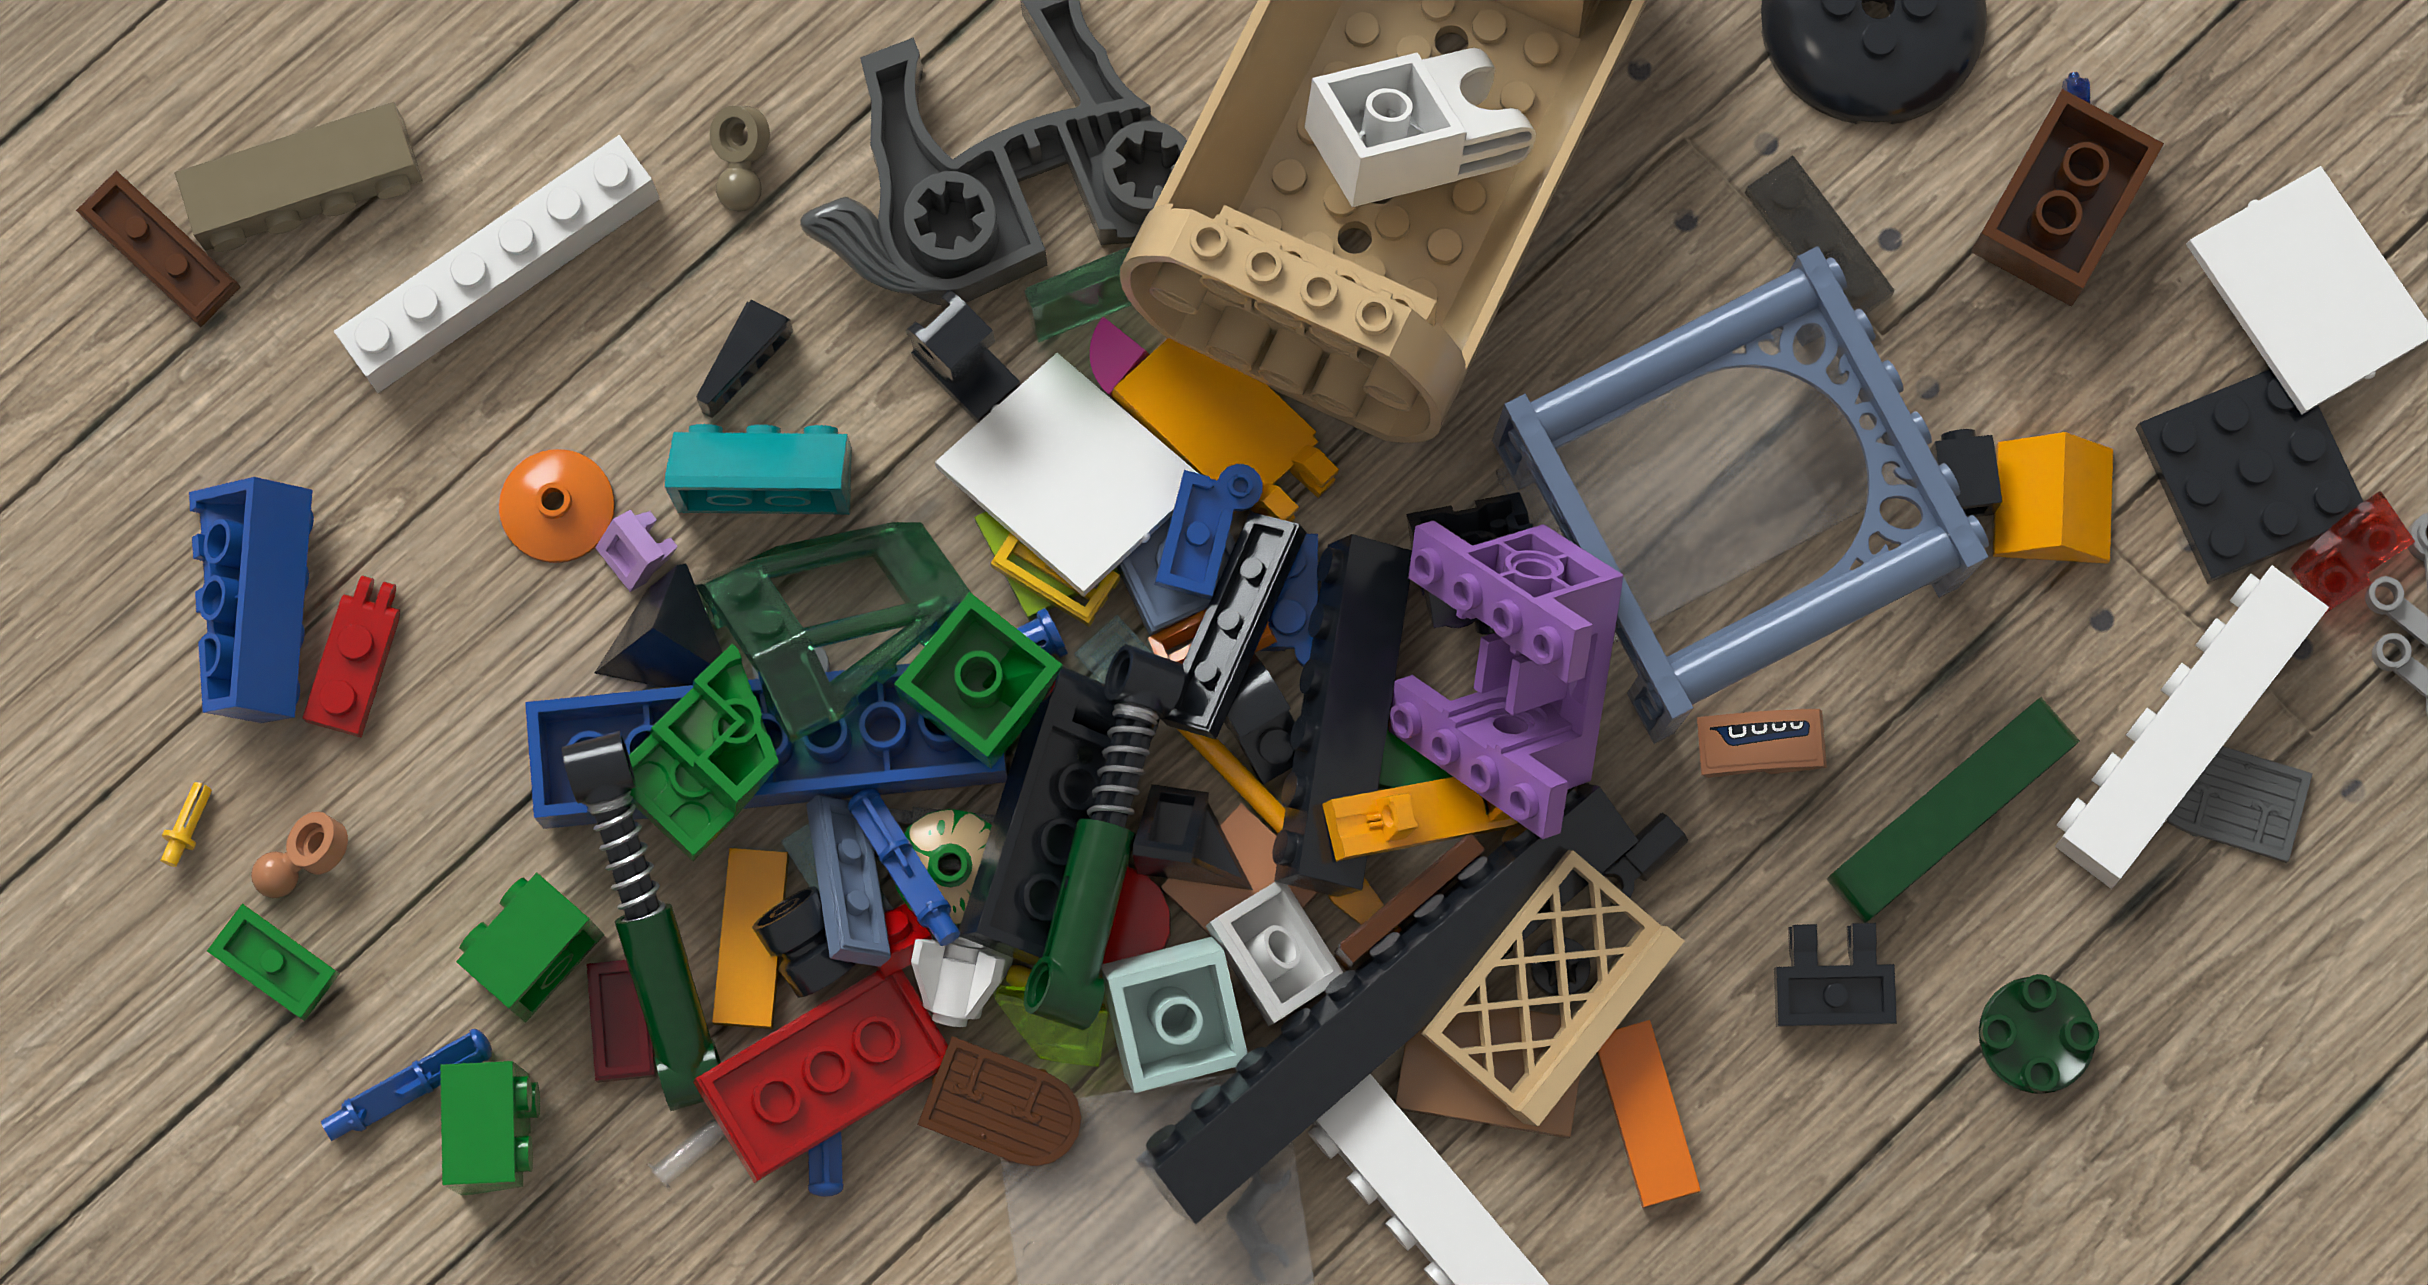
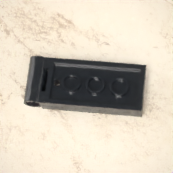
M1063 666L1029 723L1022 730L959 928L960 937L1033 966L1043 957L1077 822L1079 819H1091L1087 810L1093 807L1096 801L1092 790L1099 787L1101 778L1098 776L1097 771L1104 767L1106 762L1102 751L1110 746L1111 739L1107 732L1115 727L1116 723L1112 713L1115 708L1112 700L1107 699L1105 695L1104 683ZM1160 718L1156 720L1158 724H1156L1154 726V729H1152L1155 733L1158 728ZM1154 735L1148 736L1145 749L1149 750L1150 743ZM1143 755L1140 769H1143L1146 760L1145 755ZM1138 775L1135 789H1137V785L1141 775Z

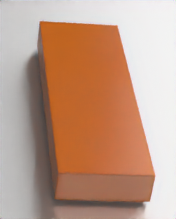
M1647 1020L1615 1029L1598 1050L1597 1056L1642 1208L1699 1193L1701 1189L1651 1021Z

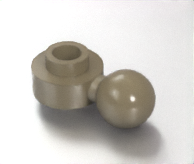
M727 106L715 115L710 126L712 148L722 160L728 162V169L717 180V197L726 208L738 212L752 208L761 196V182L756 173L751 170V162L758 160L765 153L770 140V129L765 116L758 109L751 106ZM745 127H747L748 130V139L746 143L743 139V130Z

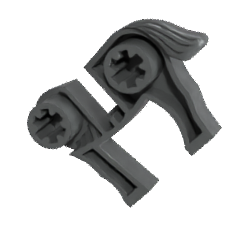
M1020 0L1023 18L1076 107L1049 113L1016 124L977 143L954 159L948 156L933 140L919 114V88L923 68L914 38L860 57L871 99L870 146L879 172L880 181L878 219L860 202L843 197L805 213L800 219V226L803 232L808 237L835 252L857 274L877 286L897 293L913 294L923 301L936 305H941L940 298L950 290L966 303L1048 265L1045 247L1018 182L1068 164L1100 245L1133 243L1147 214L1154 208L1187 140L1177 129L1160 122L1152 116L1151 106L1137 97L1121 81L1109 61L1106 49L1095 39L1087 27L1081 12L1080 0Z

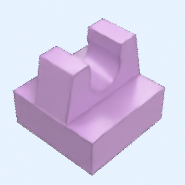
M629 510L614 518L595 547L629 592L646 584L652 574L671 558L678 547L672 538H668L662 543L654 541L648 532H650L657 519L650 511L634 515Z

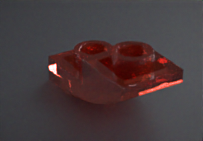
M2379 491L2329 528L2300 556L2290 569L2305 590L2329 607L2324 613L2326 614L2372 584L2366 574L2415 543V540L2388 500Z

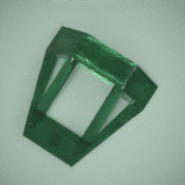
M891 522L775 546L695 583L706 613L716 629L724 626L728 628L757 672L766 705L791 743L849 714L859 705L858 696L875 681L881 684L885 683L898 671L896 663L919 643L925 647L969 592L971 593L921 522ZM873 557L905 604L802 627L771 579L860 558ZM903 628L830 682L814 650L819 647Z

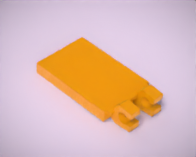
M1170 338L1166 339L1113 388L1112 397L1141 425L1199 474L1209 476L1210 479L1217 481L1221 472L1229 466L1245 464L1254 468L1260 475L1263 483L1262 494L1258 502L1250 508L1254 513L1290 522L1295 520L1294 514L1298 511L1299 506L1279 486L1274 485L1288 471L1317 498L1335 482L1334 476L1338 474L1339 469L1320 449L1315 448L1319 442L1315 438L1316 431L1268 385Z

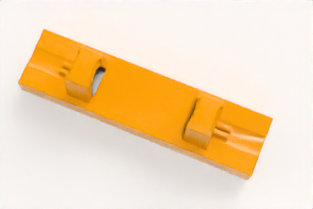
M1455 777L1331 799L1322 804L1336 862L1462 838L1467 834L1470 836L1471 834L1478 835L1509 829L1518 823L1489 801H1487L1490 813L1487 815L1482 796Z

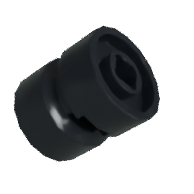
M816 886L803 889L784 899L763 914L752 926V929L770 956H782L784 958L779 970L798 998L811 995L830 985L856 964L830 959L820 892Z

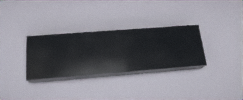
M1254 512L1249 513L1182 664L1185 678L1180 698L1171 713L1164 718H1160L1167 726L1217 739L1307 532L1300 524Z

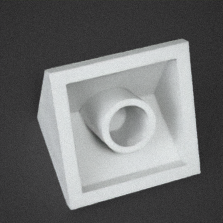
M1272 883L1210 921L1205 926L1210 935L1224 949L1226 960L1268 1026L1325 991L1329 983L1343 973L1287 884Z

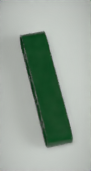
M2040 697L1845 861L1827 878V881L1861 920L1867 923L2068 753L2080 740L2043 698Z

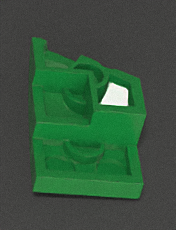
M733 643L693 681V688L651 727V735L629 755L636 781V787L630 793V796L633 797L631 802L692 861L735 819L779 765L770 735L767 734L762 720L756 696L753 695L745 673L741 654Z

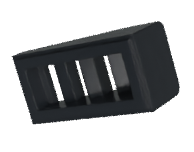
M753 300L747 301L696 396L703 414L713 418L784 345L793 333L789 318Z

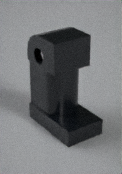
M948 290L940 298L942 313L926 328L914 322L906 329V333L911 339L913 359L979 423L991 412L994 405L1000 404L1021 384L1010 370L988 349L995 342L993 330L958 295Z

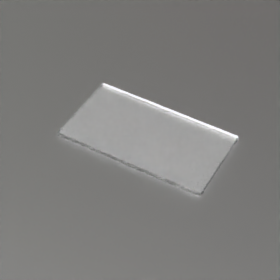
M1782 329L1771 333L1774 337L1772 342L1758 343L1762 351L1768 355L1779 353L1778 341ZM1795 335L1793 353L1797 361L1804 365L1815 363L1824 351V336L1801 346ZM1742 347L1733 353H1745V348ZM1835 356L1831 364L1826 368V373L1833 383L1841 385L1847 382L1848 376L1846 373L1840 376L1838 371L1839 359ZM1753 367L1732 368L1704 375L1556 449L1649 625L1865 510L1867 503L1868 482L1865 459L1855 432L1845 416L1824 394L1811 385L1788 374L1770 369ZM1859 396L1856 399V405L1862 403ZM1869 415L1860 417L1859 423L1863 429L1871 430L1875 428ZM1882 438L1876 441L1878 443L1884 444ZM1888 463L1882 467V475L1887 484L1907 485L1905 481L1900 480L1893 473L1894 469L1898 468L1896 465ZM1506 466L1497 469L1498 482L1503 485L1507 494L1521 493L1528 511L1529 523H1532L1534 527L1544 524L1564 537L1536 483L1534 482L1518 490ZM1614 633L1613 644L1620 641L1616 633Z

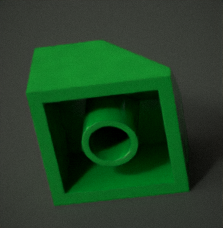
M969 592L894 685L899 698L992 769L1029 723L1061 671L1063 664Z
M537 872L529 881L524 877L520 878L508 889L500 901V905L504 909L489 926L481 922L465 937L459 947L464 953L456 961L525 1023L604 936V933L589 917Z
M513 1061L440 1064L442 1185L460 1195H474L523 1187V1172H532L533 1169L532 1138L528 1135L531 1133L530 1118H539L540 1115L538 1082H531L529 1073Z

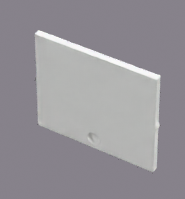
M2321 166L2259 201L2252 200L2247 208L2186 243L2301 414L2308 412L2362 379L2373 378L2376 371L2428 341L2427 319Z
M1058 353L1051 357L1000 404L994 405L986 417L935 461V467L1083 597L1138 546L1148 542L1150 535L1172 516L1184 470L1198 473Z

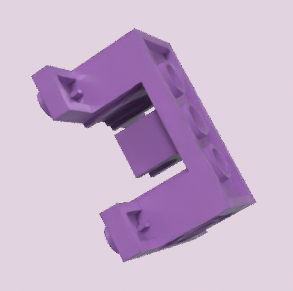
M1435 521L1415 526L1409 579L1456 609V616L1459 618H1478L1493 628L1495 633L1483 636L1480 640L1474 689L1478 691L1476 693L1450 701L1414 675L1395 680L1388 731L1540 838L1545 839L1561 833L1567 790L1589 782L1592 778L1624 575L1544 524L1474 546Z

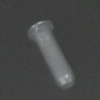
M716 1119L707 1121L656 1165L653 1166L651 1163H648L647 1166L670 1192L672 1189L669 1184L722 1141L725 1134Z

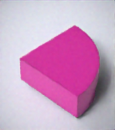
M1102 317L1091 338L1090 364L1097 382L1112 397L1113 388L1150 354L1105 317Z

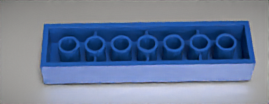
M911 663L748 680L750 687L759 704L762 720L767 734L770 735L779 765L743 809L807 803L816 795L847 799L852 798L859 791L868 788L878 790L880 795L1005 783L1008 777L1006 751L990 769L899 698L894 683ZM693 685L525 702L533 812L535 820L542 828L549 829L597 824L595 816H592L587 811L588 806L582 803L578 804L574 797L563 760L562 747L621 731L628 754L630 755L651 735V727L693 688ZM635 808L632 814L634 820L648 819Z

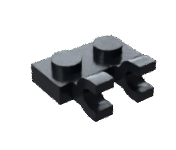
M1852 923L1851 926H1846L1850 965L1818 966L1817 924L1792 925V927H1788L1791 966L1774 968L1776 1027L1897 1024L1895 964L1877 965L1876 923Z

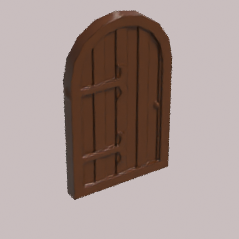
M952 1036L938 1073L933 1078V1086L917 1124L1002 1157L1006 1162L1036 1167L1054 1163L1070 1151L1079 1136L1082 1116L1078 1099L1069 1086L1052 1074H1049L1045 1069H1036Z

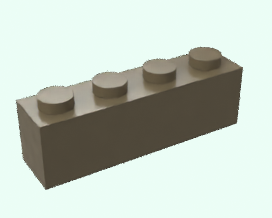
M394 102L174 172L194 237L205 251L213 249L216 252H225L239 248L247 242V237L268 231L270 234H281L292 231L302 224L301 220L321 213L328 217L345 214L356 207V202L378 196L380 199L398 197L411 189V184L423 181L404 119Z

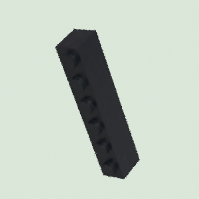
M1351 534L1328 544L1320 557L1317 569L1318 579L1322 581L1319 602L1311 613L1308 626L1309 635L1313 637L1310 659L1302 669L1299 683L1300 691L1304 693L1301 715L1294 723L1290 739L1291 747L1295 750L1292 772L1284 782L1281 795L1282 804L1286 807L1283 828L1275 839L1272 851L1273 862L1277 864L1275 882L1335 897L1363 889L1367 856L1336 862L1322 804L1331 799L1378 791L1410 585L1409 570L1412 550Z

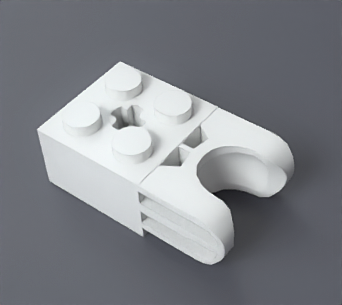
M1469 48L1423 60L1418 53H1413L1312 78L1305 129L1352 207L1509 168L1522 162L1527 157L1536 138L1534 128L1520 110L1514 108L1488 110L1475 106L1487 98L1495 73V66L1488 55L1481 49Z

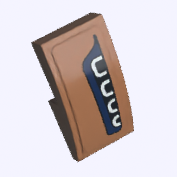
M1820 709L1773 710L1697 717L1701 775L1707 778L1763 771L1768 774H1779L1827 768L1823 714Z

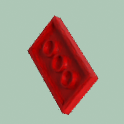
M902 969L885 978L880 970H877L693 1080L694 1085L754 1183L938 1073L948 1044L928 1011L922 1006V1001Z

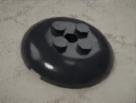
M1762 0L1761 33L1765 49L1774 69L1790 90L1805 103L1819 112L1844 122L1857 124L1858 121H1891V124H1897L1916 119L1931 112L1952 97L1971 74L1984 44L1987 28L1986 0ZM1869 1L1881 4L1886 3L1889 16L1882 19L1872 18L1865 13L1862 3L1864 4Z

